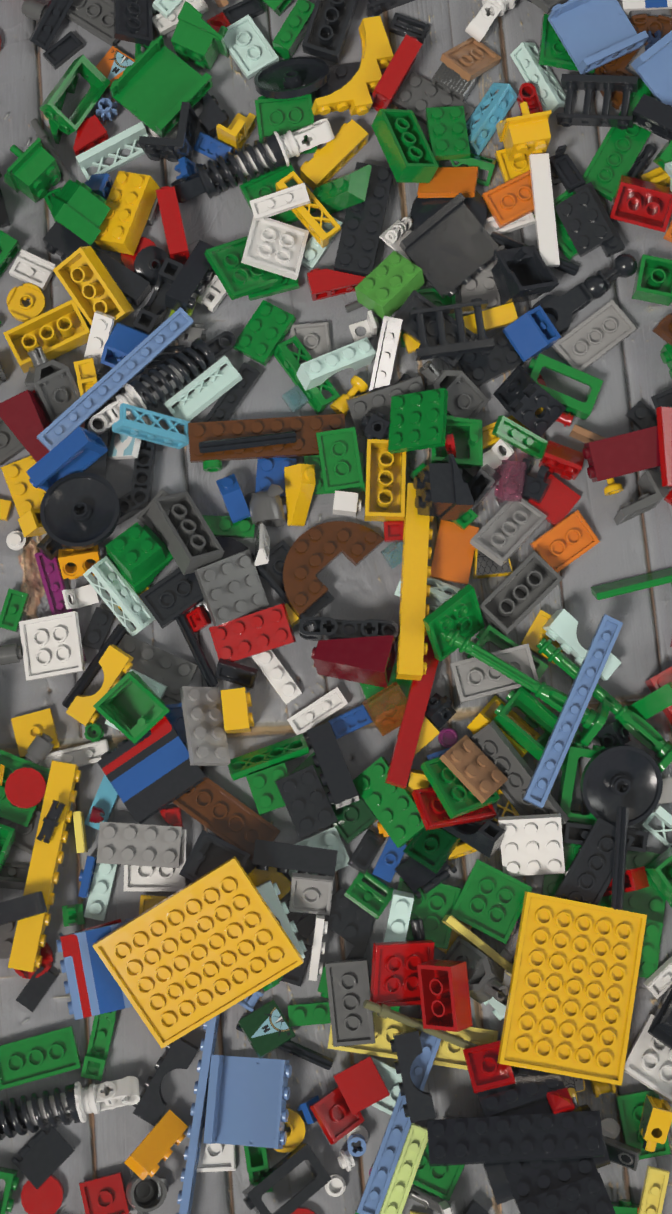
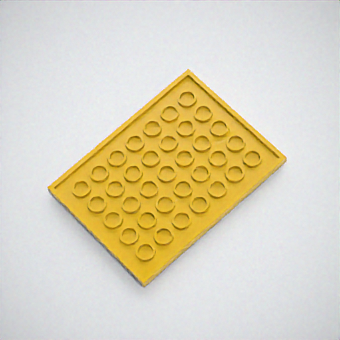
M235 856L92 945L161 1048L186 1035L304 962Z
M525 892L497 1063L622 1086L647 915Z

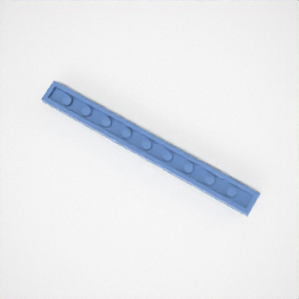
M180 307L37 436V439L51 451L194 323V320Z
M606 614L602 616L523 800L539 808L544 807L621 630L622 622Z
M220 1014L203 1025L206 1034L205 1038H202L200 1051H203L202 1060L199 1059L197 1065V1072L200 1075L199 1081H196L194 1085V1094L197 1095L196 1102L192 1103L190 1115L193 1116L192 1125H189L187 1138H190L189 1147L186 1146L184 1152V1160H187L186 1169L183 1168L181 1173L183 1189L178 1194L177 1204H180L179 1213L176 1214H191L202 1131L207 1108L211 1054L214 1055Z
M421 1031L420 1041L423 1052L414 1059L410 1068V1078L413 1084L423 1091L441 1039ZM400 1092L358 1205L357 1213L359 1214L380 1213L408 1135L411 1121L410 1117L405 1118L403 1105L407 1104L405 1095L401 1096Z

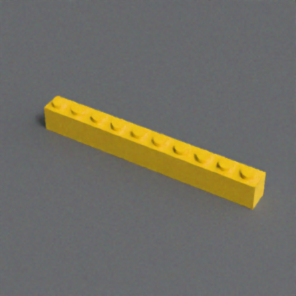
M407 483L405 490L396 679L420 681L422 676L426 675L427 663L423 662V657L427 655L428 643H424V635L427 636L428 634L423 619L429 615V604H426V597L430 595V585H427V578H430L431 566H428V559H431L432 547H428L429 540H432L433 529L429 528V522L433 521V516L418 515V510L415 507L416 489H414L413 483Z
M53 760L51 763L23 894L25 896L42 891L47 912L18 920L8 968L36 972V969L40 968L42 963L40 950L46 943L47 935L44 934L45 927L49 926L51 914L48 912L50 905H53L55 901V893H53L54 884L57 885L60 872H57L58 865L62 864L64 858L62 846L68 839L66 827L67 823L71 822L73 811H70L71 803H75L77 791L74 790L76 782L79 783L81 777V770L75 764ZM57 800L59 803L62 802L66 805L58 820L59 825L55 827L48 844L43 842V840H38L37 836L43 826V819L50 810L52 801Z

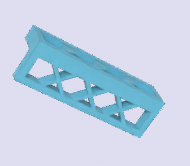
M493 83L467 121V133L470 134L468 140L472 153L480 155L496 131V124L504 119L516 101L517 94L510 84Z
M122 403L120 405V418L112 424V432L181 449L189 444L188 423L190 422ZM126 411H130L135 417L133 421L126 419ZM148 416L152 424L147 425L141 417ZM160 420L165 421L169 427L167 430L161 427L159 424ZM175 426H184V434H180Z

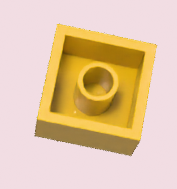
M245 687L220 690L224 728L227 735L251 732V727L254 726V717L252 712H249V707H252L250 692H247Z

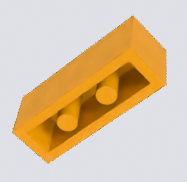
M169 1109L124 1163L142 1180L148 1175L152 1177L160 1168L158 1165L160 1160L166 1161L172 1154L173 1150L170 1148L174 1143L178 1146L186 1137L184 1131L188 1126Z

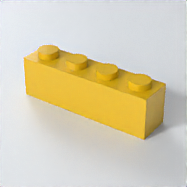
M353 119L349 123H344L339 132L334 136L335 138L327 142L322 149L319 148L309 162L306 161L302 164L300 178L313 190L328 182L368 143L369 133Z

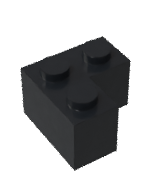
M488 464L480 468L474 477L462 468V479L464 483L468 484L474 500V506L471 510H474L481 504L502 477Z

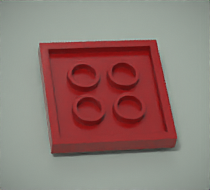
M432 940L373 943L370 1001L379 1005L383 1003L390 1007L421 1005L417 964L434 959L435 942Z

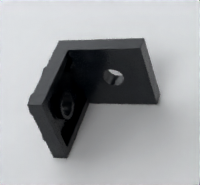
M182 102L177 139L139 136L138 144L150 160L160 161V159H166L170 162H178V159L185 156L192 161L198 117L189 102Z
M520 365L493 393L509 414L540 437L566 410L562 403L538 385ZM542 407V413L535 415L536 410Z

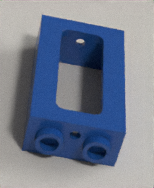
M79 426L26 471L30 477L29 481L35 488H40L47 492L62 477L84 472L104 455L108 448L98 434Z

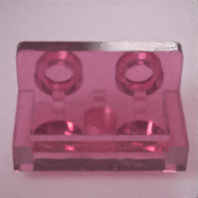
M502 460V465L498 466L497 473L502 477L499 480V485H495L494 496H497L500 503H503V500L521 502L526 462Z

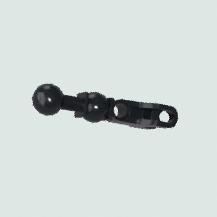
M621 254L615 258L613 267L604 274L599 270L596 275L588 276L583 283H580L562 296L546 295L535 303L532 309L540 305L545 313L552 314L557 321L554 327L562 335L568 331L572 316L590 304L592 299L602 297L609 290L612 281L618 277L627 278L632 276L637 270V261L631 254Z

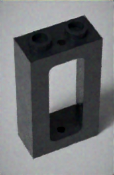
M301 1143L294 1151L287 1154L242 1192L246 1197L243 1201L250 1210L254 1209L256 1214H291L332 1179L309 1145ZM305 1161L315 1179L277 1211L270 1213L262 1201V1195L300 1163Z

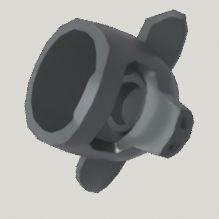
M271 484L268 490H262L257 493L251 492L244 496L246 504L249 505L252 524L260 526L263 523L265 526L281 527L286 524L283 506L286 505V497H280L284 490L279 485Z
M130 1169L131 1178L126 1186V1196L129 1204L134 1210H137V1214H144V1212H150L159 1208L164 1203L169 1191L166 1177L155 1175L151 1177L148 1175L142 1180Z

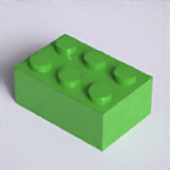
M393 251L355 287L357 300L382 319L384 315L391 316L405 303L414 290L417 291L425 284L423 270L396 251Z

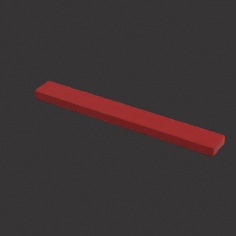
M424 635V643H428L427 655L423 657V662L427 663L426 675H423L420 681L412 680L385 780V783L405 789L407 786L439 662L434 656L428 635Z

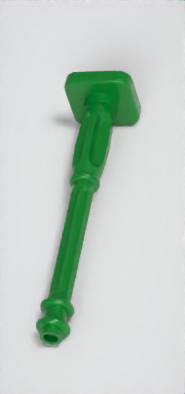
M450 630L445 639L448 641V646L454 645L459 648L460 653L466 652L535 693L534 696L536 698L539 697L543 702L561 712L567 699V694L547 685L545 682L540 683L470 641V636L465 638L460 635L459 630ZM602 700L595 710L586 708L580 722L582 723L581 726L584 727L580 743L588 746L605 724L611 707L609 701Z
M543 638L536 646L539 648L538 653H544L548 657V662L553 661L575 680L580 668L561 652V647L556 648L552 644V639L547 640ZM597 684L592 696L600 703L604 699L611 703L609 711L615 715L614 718L618 719L625 729L639 742L656 753L655 756L659 758L656 763L662 773L672 762V743L670 741L666 742L660 733L646 720L628 709L627 705L623 706Z

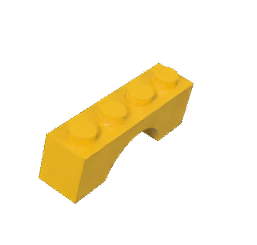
M109 645L99 660V664L104 672V681L101 688L91 696H76L66 713L84 726H88L90 723L95 724L100 714L93 706L120 681L124 673L127 674L133 666L131 662L134 658L117 646Z

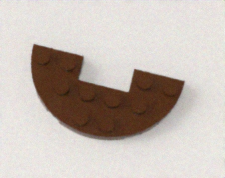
M639 14L629 19L637 34L643 31H651V35L655 38L654 33L660 30L661 38H663L672 30V19L666 16L658 15L656 17ZM641 48L596 68L594 75L635 76L627 71L626 68ZM614 91L611 94L610 105L616 110H619L622 105V91Z
M348 521L326 522L304 532L291 546L283 567L284 590L294 612L300 617L328 592V588L316 575L341 553L357 566L383 543L384 538L366 526Z

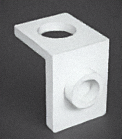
M371 310L367 311V320L349 325L354 342L366 337L368 339L376 337L377 328H379L378 320L376 317H373ZM364 327L366 334L361 337L357 336L355 333L356 328Z
M499 439L490 450L483 453V466L488 464L494 470L511 457L514 453L513 449L506 441ZM500 445L505 447L506 455L501 454L499 451Z
M91 584L75 589L62 590L67 610L79 609L101 602L100 596ZM68 594L72 599V604L69 602Z

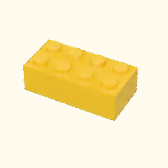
M118 171L106 200V205L111 209L100 225L99 229L101 232L94 241L102 250L134 255L157 197L156 190L160 189L150 175Z
M91 246L78 248L53 269L90 325H92L96 311L115 317L113 327L117 322L120 323L135 311Z
M72 299L3 334L25 374L33 366L32 360L27 353L29 350L42 346L46 358L52 360L86 344L90 330Z
M367 439L364 521L404 522L406 452L395 454L388 452L389 440Z

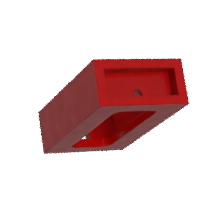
M406 34L372 93L371 99L373 104L371 108L374 110L388 109L422 47V43L417 38Z
M164 186L156 190L170 258L185 264L190 255L175 186Z

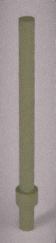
M367 999L364 1001V1008L376 1012L377 1016L386 1019L388 1017L463 1049L478 1046L442 1030L423 1029V1022L391 1010L390 1006L383 1003L379 1005Z

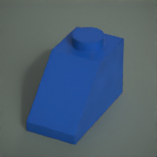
M93 174L85 182L92 189L91 192L107 200L113 185L110 174Z
M235 474L217 480L216 483L232 523L251 517Z

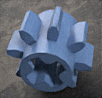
M100 97L99 102L95 104L96 116L101 115L103 122L104 120L112 121L114 115H118L116 110L118 108L117 102L112 103L111 97Z

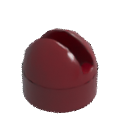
M93 806L89 822H102L104 820L102 816L105 815L104 810Z

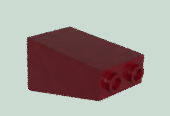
M26 390L1 402L0 418L34 460L38 462L50 451L37 439V436L52 422H49L37 394Z
M657 426L585 443L582 450L585 460L588 461L587 473L592 482L660 466Z
M392 635L318 640L317 647H314L312 650L311 658L314 660V667H316L318 675L388 688L397 649L395 638Z

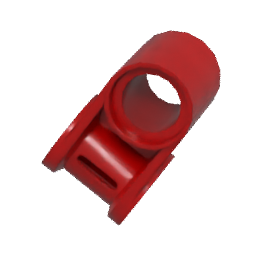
M531 83L522 84L517 95L521 116L520 103L522 102L528 103L530 114L543 112L535 86ZM523 93H528L530 96L526 97Z

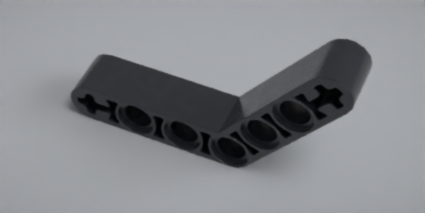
M141 440L138 458L134 460L132 489L129 493L119 498L120 505H128L129 508L126 512H121L117 525L144 510L151 501L156 443L148 441V450H145L144 442L146 441ZM143 457L150 458L146 464L140 463V460ZM141 476L148 477L144 483L138 482V479ZM139 495L146 496L142 502H137L136 498Z
M40 891L0 902V926L46 913L47 908L43 892Z

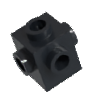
M377 410L375 413L368 411L360 422V428L365 432L364 436L369 439H375L376 437L380 440L383 436L385 437L389 432L390 424L385 419L386 415ZM378 424L376 430H374V425Z
M435 693L428 701L425 717L440 729L456 713L452 707L453 702L446 695L442 697Z
M618 720L601 728L597 733L601 746L605 748L612 745L626 744L631 741L629 732Z

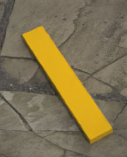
M513 302L482 311L485 331L509 325L518 319ZM475 314L463 316L465 327L474 334H478ZM406 333L402 335L408 354L415 352L419 348L420 343Z

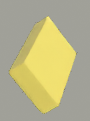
M76 811L73 812L77 853H87L84 813Z

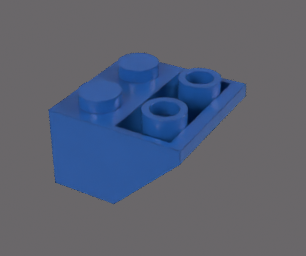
M540 305L526 312L502 330L523 362L549 349L561 338V335Z
M117 322L104 345L100 363L113 368L150 334ZM142 369L136 376L144 372V369Z

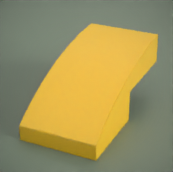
M93 358L73 362L80 396L98 382Z

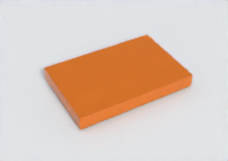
M438 167L430 183H419L418 198H454L459 193H462L465 198L475 197L478 167Z
M530 170L482 194V198L499 228L534 212Z
M575 510L531 542L530 545L558 573L600 541L580 511Z
M440 520L430 577L468 585L475 547L470 544V541L478 533L479 527L469 525L463 530L454 522Z

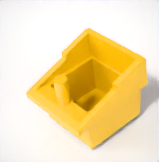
M522 102L520 103L522 116L506 118L504 121H499L496 124L499 142L504 144L508 161L519 162L529 158L530 154L546 153L551 139L548 123L549 116L552 114L551 110L530 114L528 103Z

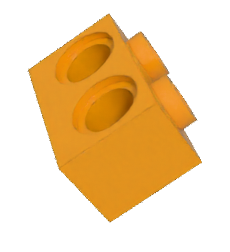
M99 545L87 549H59L58 561L63 579L73 580L83 576L89 568L102 559ZM93 559L96 562L88 563L86 560ZM67 563H74L75 566H68Z

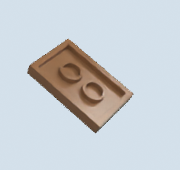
M471 37L443 53L440 60L448 68L458 73L462 79L469 82L498 65L502 57L482 42H478Z
M467 735L439 758L482 804L508 780Z

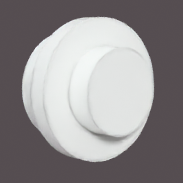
M12 531L8 534L6 543L10 549L18 551L26 545V538H24L22 532Z
M341 1150L339 1152L340 1156L337 1157L339 1165L342 1169H346L349 1172L355 1166L353 1156L348 1150Z
M330 1175L332 1180L325 1185V1190L330 1196L338 1197L344 1193L346 1182L341 1175Z

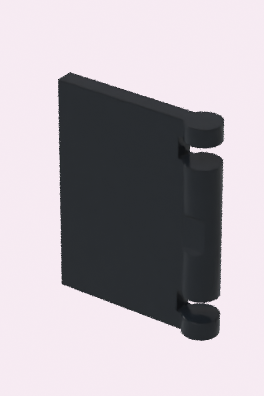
M410 857L396 867L395 871L415 897L420 899L422 896L418 889L421 888L427 894L450 877L446 870L447 868L452 873L457 872V868L447 859L439 872L435 874Z
M51 1125L48 1134L40 1129L18 1151V1154L23 1158L21 1162L15 1156L11 1159L36 1189H39L75 1151Z

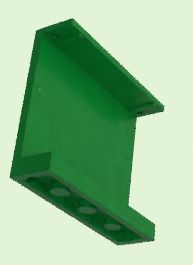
M160 35L149 44V48L144 53L142 52L137 56L136 61L124 70L123 75L119 79H115L112 82L110 91L113 99L158 136L164 138L179 123L182 102H189L193 108L213 87L212 76L207 72L202 76L164 45L163 37Z

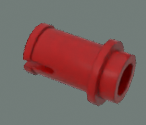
M563 412L556 422L564 424V427L566 425L570 427L574 415H571V412L569 414Z

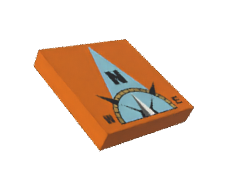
M112 46L96 68L111 81L107 87L110 89L112 82L115 79H119L123 75L124 70L131 66L135 60Z

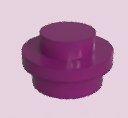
M444 728L438 735V741L445 748L452 747L458 742V734L452 728Z

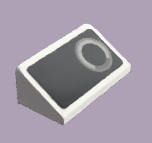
M263 523L259 526L255 540V566L269 562L270 537Z

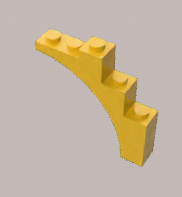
M380 16L362 19L358 29L362 47L359 70L341 89L330 95L316 98L311 108L313 115H327L330 112H344L349 109L351 116H362L369 112L373 104L369 92L374 91L382 77L380 69L386 68L394 56Z

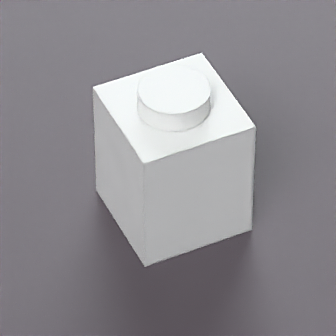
M335 490L333 514L356 517V512L361 511L362 500L358 499L359 493Z

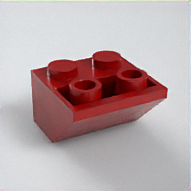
M549 440L539 467L543 465L549 468L548 472L560 474V477L566 480H575L582 469L585 458L582 452Z

